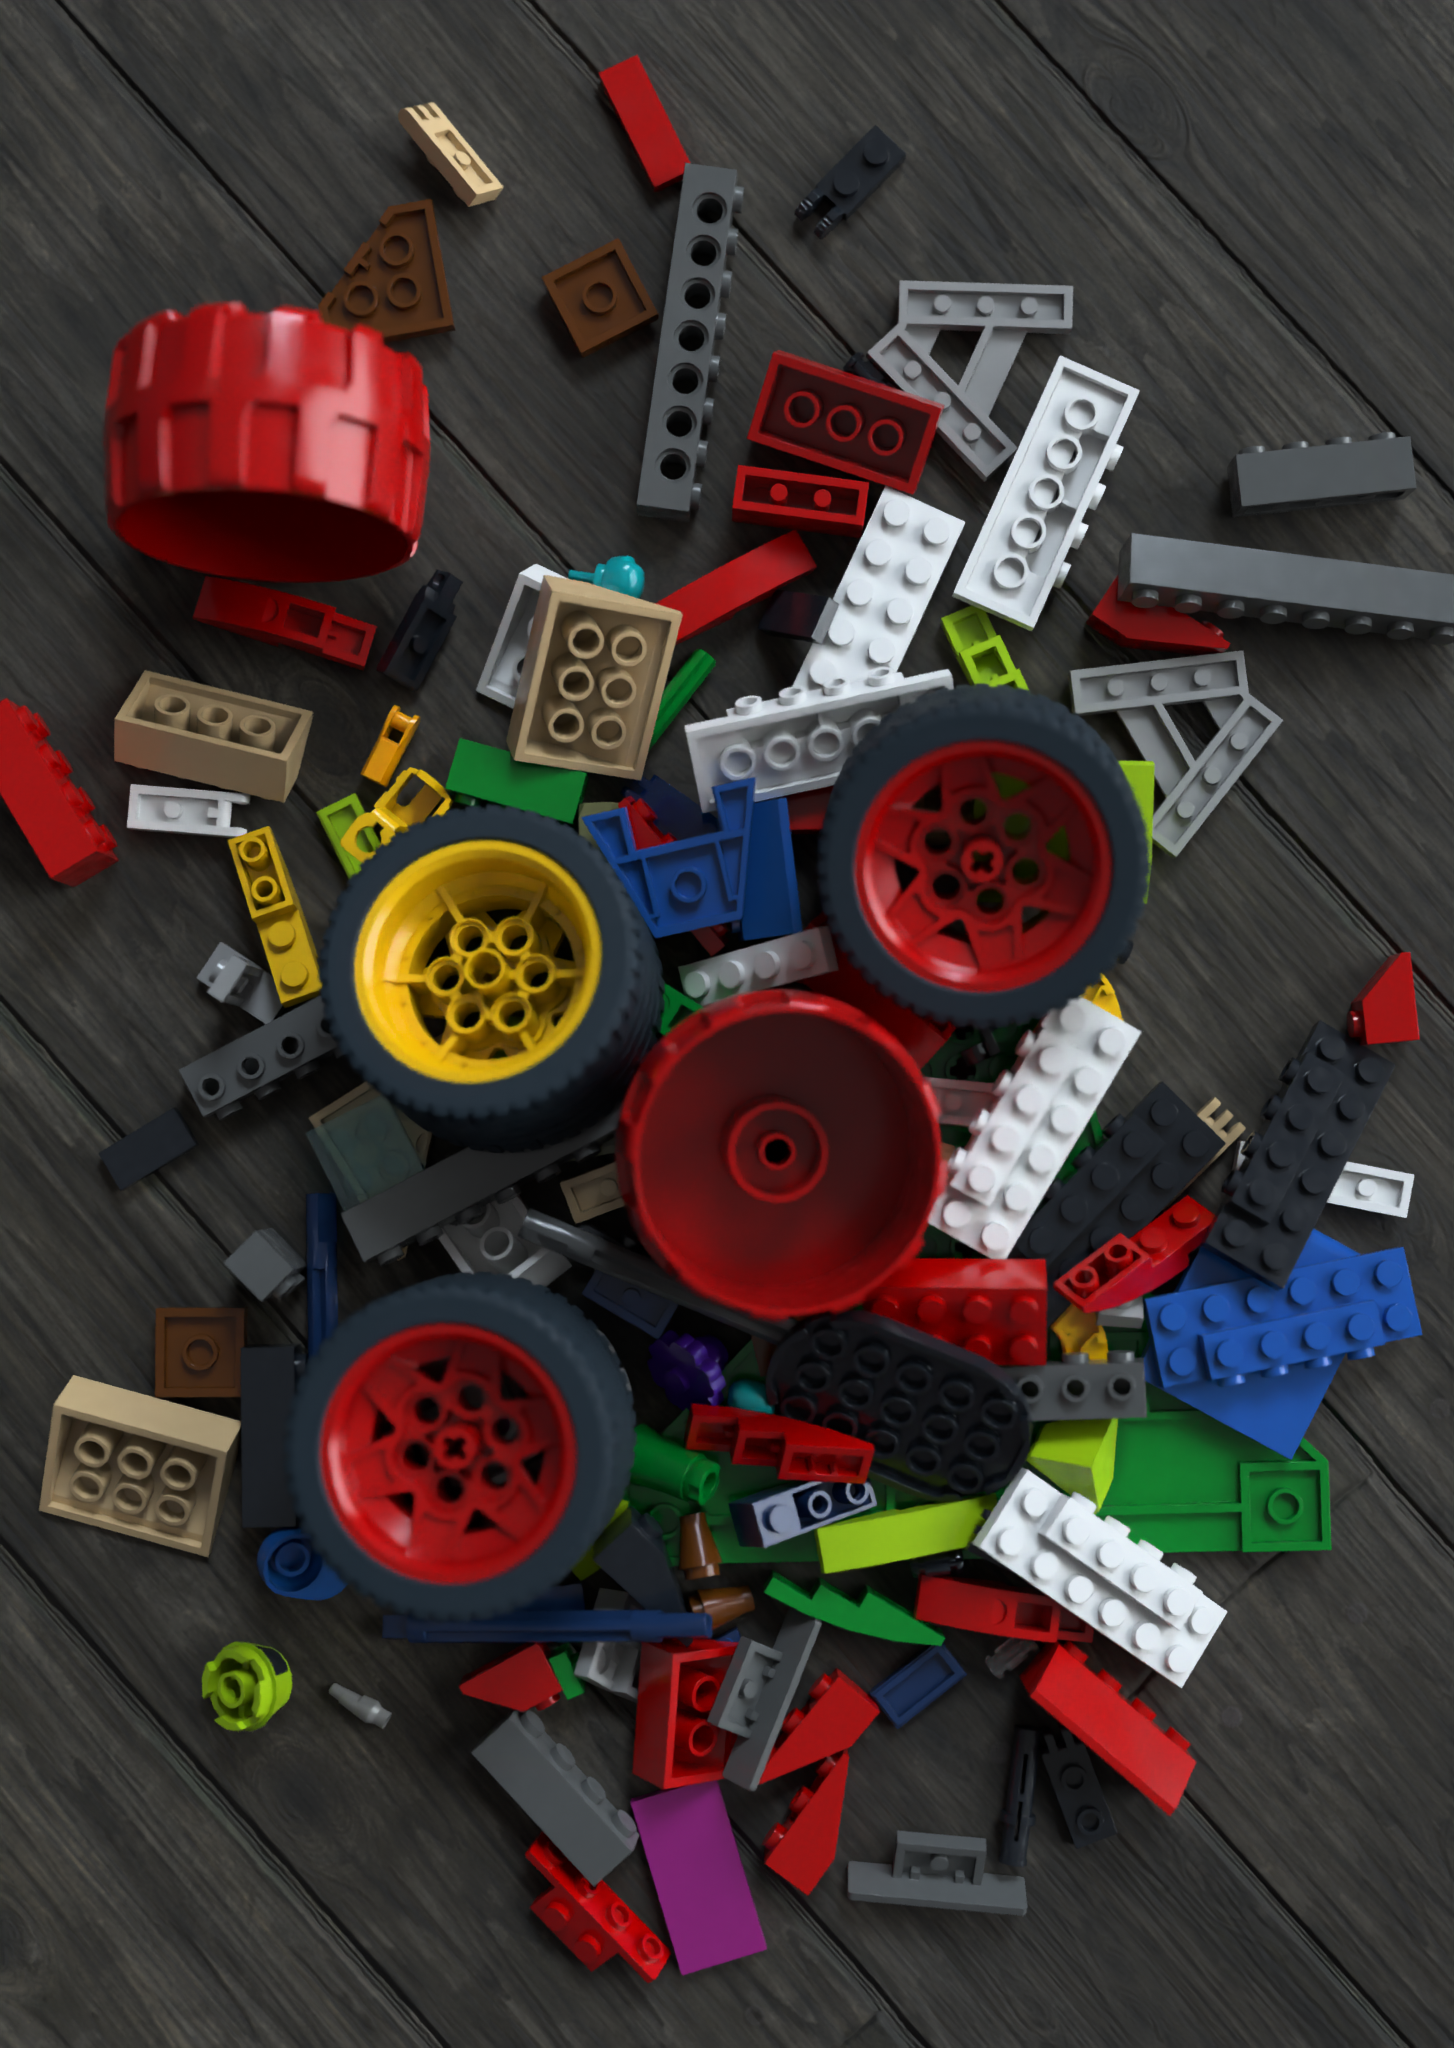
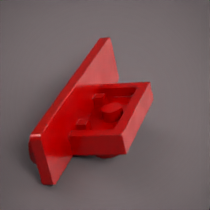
M541 1830L526 1851L525 1856L552 1885L538 1895L529 1908L591 1972L619 1953L647 1983L654 1981L671 1955L670 1949L603 1880H600L593 1886Z

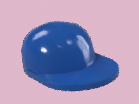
M298 1526L280 1527L272 1531L263 1540L258 1550L256 1565L259 1576L276 1594L308 1600H325L337 1595L347 1585L338 1578L339 1574L334 1569L330 1570L324 1564V1557L320 1552L316 1554L310 1545L312 1540L309 1535H304L302 1529Z

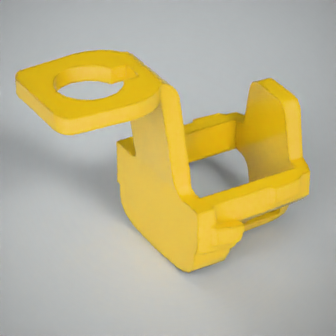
M409 767L407 770H403L396 778V782L389 791H386L373 806L375 809L371 813H364L355 819L340 840V844L346 851L363 863L367 857L371 859L375 853L374 851L370 853L363 852L358 848L357 836L361 830L368 827L374 828L379 823L384 827L380 832V846L382 844L387 845L391 842L390 838L396 834L395 832L401 831V833H404L410 825L418 821L420 823L425 822L427 816L442 797L445 800L433 815H446V811L450 810L453 801L445 788L431 775L422 769L418 770ZM415 775L425 785L409 805L401 806L397 803V797Z

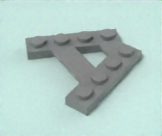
M900 280L898 324L867 352L866 358L886 376V379L893 384L895 389L945 405L936 432L986 482L1018 450L1016 445L989 418L992 408L1026 333L1070 334L1073 315V286ZM940 330L983 331L959 385H957L929 355Z
M1243 650L1071 670L1068 673L1072 712L1078 716L1117 712L1144 761H1154V779L1165 799L1153 813L1152 843L1173 859L1178 856L1283 722V719L1249 694ZM1203 702L1219 731L1196 760L1191 755L1164 706Z

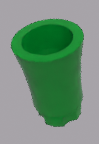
M640 1424L634 1428V1431L637 1432L636 1445L633 1448L635 1457L633 1466L629 1469L631 1476L628 1484L646 1487L683 1501H692L700 1505H705L707 1500L713 1497L720 1481V1466L718 1463L707 1460L705 1455L696 1451L685 1449L684 1446L666 1438L646 1424Z

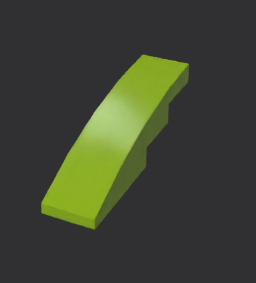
M971 605L941 618L940 624L970 686L989 684L990 687H997V684L1010 686L1013 689L1022 688L1029 690L1020 669L1016 670L1001 636L996 635L986 611Z
M982 1493L965 1497L963 1501L958 1502L936 1501L903 1510L890 1509L814 1529L821 1573L827 1574L869 1567L966 1547L968 1541L974 1542L977 1537L976 1534L972 1533L976 1524L983 1527L986 1522L980 1516L983 1508L993 1511L996 1507V1493L989 1495Z

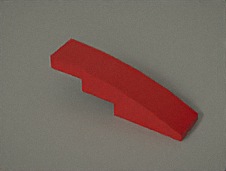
M795 529L713 570L655 604L680 611L683 614L675 643L677 645L730 620L736 612L772 596L777 589L811 574L817 565Z
M691 1403L684 1434L685 1449L730 1452L731 1464L776 1467L777 1478L786 1480L865 1484L874 1454L873 1444L838 1431L784 1416L734 1407Z

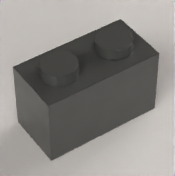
M273 1228L255 1231L224 1262L225 1266L261 1302L273 1297L279 1300L283 1296H289L305 1280L300 1273L307 1267V1263Z

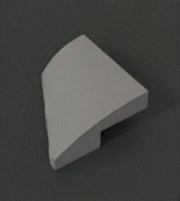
M600 1588L593 1610L646 1609L628 1592ZM642 1642L583 1643L574 1675L601 1689L637 1703Z

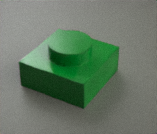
M569 1643L553 1649L549 1657V1661L567 1700L584 1693L586 1681L574 1675L580 1652L573 1653Z

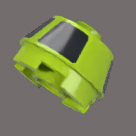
M235 1641L223 1647L214 1661L206 1663L202 1676L203 1699L210 1697L213 1707L219 1715V1718L214 1719L215 1722L225 1729L233 1731H254L263 1727L283 1708L289 1700L292 1690V1674L288 1662L283 1655L272 1647L248 1642Z

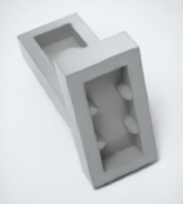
M223 942L219 943L197 976L198 980L210 987L207 993L223 1003L241 1007L265 1024L277 1019L285 1008L280 1002L272 974Z

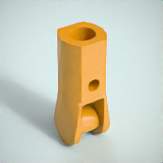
M394 705L390 710L379 737L360 773L363 777L386 788L421 720V717L418 715L410 717L400 712L401 708L397 705ZM393 728L404 733L399 744L388 739Z

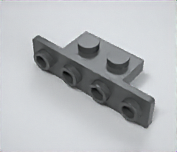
M792 1607L788 1609L773 1648L741 1636L707 1722L738 1734L723 1771V1777L752 1792L756 1790L765 1770L775 1740L782 1727L783 1720L822 1625L821 1620L806 1615Z
M897 1830L892 1865L858 1861L848 1862L847 1897L850 1900L1020 1916L1026 1915L1027 1911L1025 1879L1023 1877L983 1873L987 1853L986 1838Z

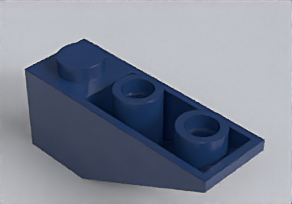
M867 1477L865 1484L798 1480L728 1503L740 1547L766 1548L875 1507L877 1502L870 1478Z

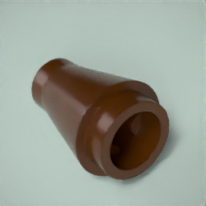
M705 1512L680 1516L679 1570L683 1569L685 1581L719 1575L718 1563L723 1561L708 1526Z
M748 1584L739 1587L696 1589V1594L687 1596L689 1613H708L712 1615V1631L747 1612L755 1610L753 1596Z

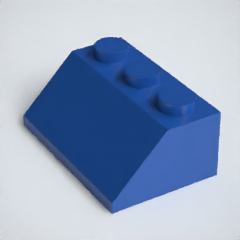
M786 798L754 803L744 917L740 920L728 922L731 934H738V942L784 937L803 932ZM717 820V832L722 831L719 820Z

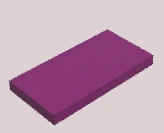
M718 1780L661 1789L632 1798V1810L681 1975L683 1976L767 1950V1943Z

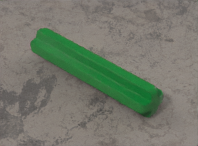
M702 649L695 650L663 691L649 751L715 667L716 661L706 651Z

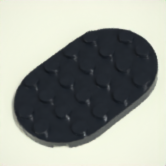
M844 1310L836 1314L829 1311L809 1317L792 1327L781 1338L773 1352L766 1376V1394L769 1406L775 1405V1410L779 1416L829 1428L873 1444L874 1454L867 1476L870 1479L918 1498L939 1502L963 1501V1496L977 1494L983 1491L989 1495L1003 1488L1019 1473L1026 1461L1032 1436V1417L1026 1398L1018 1385L998 1365L973 1352L890 1318L864 1310Z

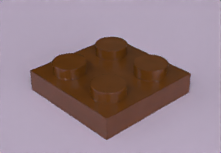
M619 238L541 277L545 289L582 358L659 320L658 312Z
M248 1307L156 1308L155 1397H241V1348L247 1345Z

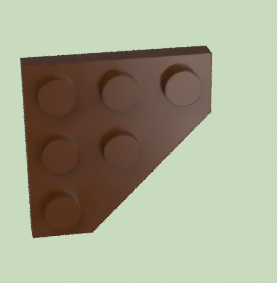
M432 199L389 206L379 219L380 224L369 240L361 244L344 268V275L331 293L328 291L319 303V314L323 323L347 330L362 324L384 335V343L456 331Z

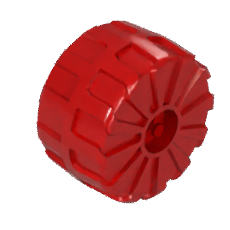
M214 303L194 308L187 317L175 311H165L140 321L129 334L120 339L112 357L103 427L105 506L109 528L122 542L151 558L188 570L235 579L278 583L336 582L377 575L403 565L417 550L418 539L422 530L427 480L430 471L428 389L423 384L422 366L411 353H395L384 346V335L370 327L360 324L351 330L323 323L317 311L284 306L275 309L271 314L248 313L241 303Z
M760 990L734 995L714 1002L678 1023L653 1047L638 1068L625 1095L616 1131L615 1164L620 1194L630 1222L650 1255L672 1278L701 1299H706L722 1307L744 1313L752 1319L783 1322L787 1316L813 1313L827 1309L836 1314L865 1300L864 1293L881 1283L897 1267L905 1269L923 1246L924 1241L920 1237L932 1214L936 1197L944 1195L947 1180L948 1162L941 1157V1138L937 1118L941 1110L929 1081L920 1073L918 1067L902 1045L881 1025L857 1009L825 996L795 990ZM776 1138L784 1139L787 1144V1154L779 1162L767 1161L764 1155L767 1143Z

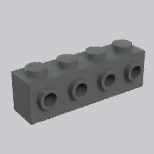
M1383 432L1370 436L1368 438L1369 441L1352 442L1351 437H1337L1327 440L1325 445L1309 447L1308 442L1298 441L1283 445L1282 450L1266 451L1264 446L1243 448L1239 450V454H1236L1227 465L1233 517L1403 500L1417 488L1411 437L1396 438L1394 432Z
M320 996L179 1069L203 1117H214L217 1115L219 1121L224 1120L243 1110L240 1102L256 1095L258 1100L271 1096L282 1089L280 1081L294 1074L297 1080L313 1074L321 1069L319 1061L332 1054L335 1055L336 1059L344 1057L338 1048L339 1043L333 1039L329 1030L331 1025L325 1019L323 1012L325 1004L321 1002Z
M1108 1351L1107 1359H1089L1088 1352H1067L1061 1354L1062 1360L1046 1361V1366L998 1365L1014 1380L1022 1391L1029 1405L1032 1421L1147 1417L1144 1358H1134V1351Z
M512 1709L481 1737L471 1753L593 1886L633 1852L640 1834L636 1831L637 1828L632 1818L625 1811L617 1810L608 1801L601 1784L593 1777H586L575 1765V1758L569 1749L560 1743L556 1744L545 1732L543 1722L534 1712L530 1710L522 1712Z

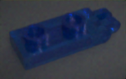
M653 775L650 781L643 776L641 780L630 779L643 789L640 795L627 786H624L620 791V794L625 798L632 796L635 801L642 798L657 815V819L653 822L664 835L670 832L677 840H683L717 832L718 818L709 812L702 813L701 806L656 775Z

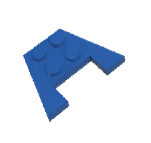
M757 776L711 787L722 830L637 850L627 806L581 817L655 938L740 920L744 917Z

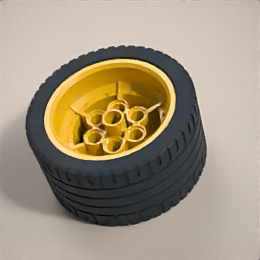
M487 805L486 808L482 809L480 806L466 807V810L460 811L459 808L446 811V815L440 816L436 814L426 818V822L420 823L418 821L410 825L404 833L400 831L390 838L391 842L387 845L382 844L374 851L375 855L371 859L367 857L359 866L361 870L357 875L354 873L346 883L348 885L347 889L341 891L336 900L338 905L336 909H332L328 921L330 925L329 928H325L322 939L325 943L324 948L320 949L319 961L322 963V968H319V982L322 984V987L319 990L321 1002L325 1004L323 1012L326 1021L331 1025L329 1030L333 1039L339 1043L338 1048L343 1056L349 1060L351 1067L371 1087L418 1126L444 1141L449 1140L454 1145L461 1147L467 1145L470 1149L477 1151L488 1149L491 1153H504V1150L516 1153L523 1152L527 1148L531 1151L541 1149L545 1144L552 1146L563 1142V1138L567 1136L572 1138L580 1134L581 1129L585 1127L589 1129L599 1122L598 1118L602 1115L607 1116L615 1109L613 1105L617 1101L621 1103L638 1068L658 1041L656 1035L661 1031L663 1022L661 1014L664 1013L665 1000L662 997V994H665V982L661 976L664 973L662 963L658 958L659 952L647 924L605 857L597 848L594 849L592 844L582 835L578 836L575 830L566 825L561 826L553 818L548 816L543 818L539 813L530 810L522 812L520 808L507 806L506 809H502L500 806ZM501 909L522 910L516 917H509L499 925L487 913L488 911ZM523 935L528 936L527 943L523 948L510 950V945L515 938ZM565 935H567L571 943L575 962L556 958L557 951ZM445 937L450 957L438 958L429 967H426L432 952ZM483 937L481 947L473 952H466V947L472 939ZM542 972L549 973V978L543 986L538 988L531 987V981L534 976ZM459 975L460 978L456 987L447 991L442 989L447 978ZM516 1011H525L523 1022L515 1027H507L510 1015ZM480 1012V1019L475 1026L463 1028V1022L469 1014ZM564 1015L555 1027L554 1018ZM423 1017L447 1020L440 1045L435 1042L429 1033ZM499 1050H503L508 1055L507 1058L491 1060Z

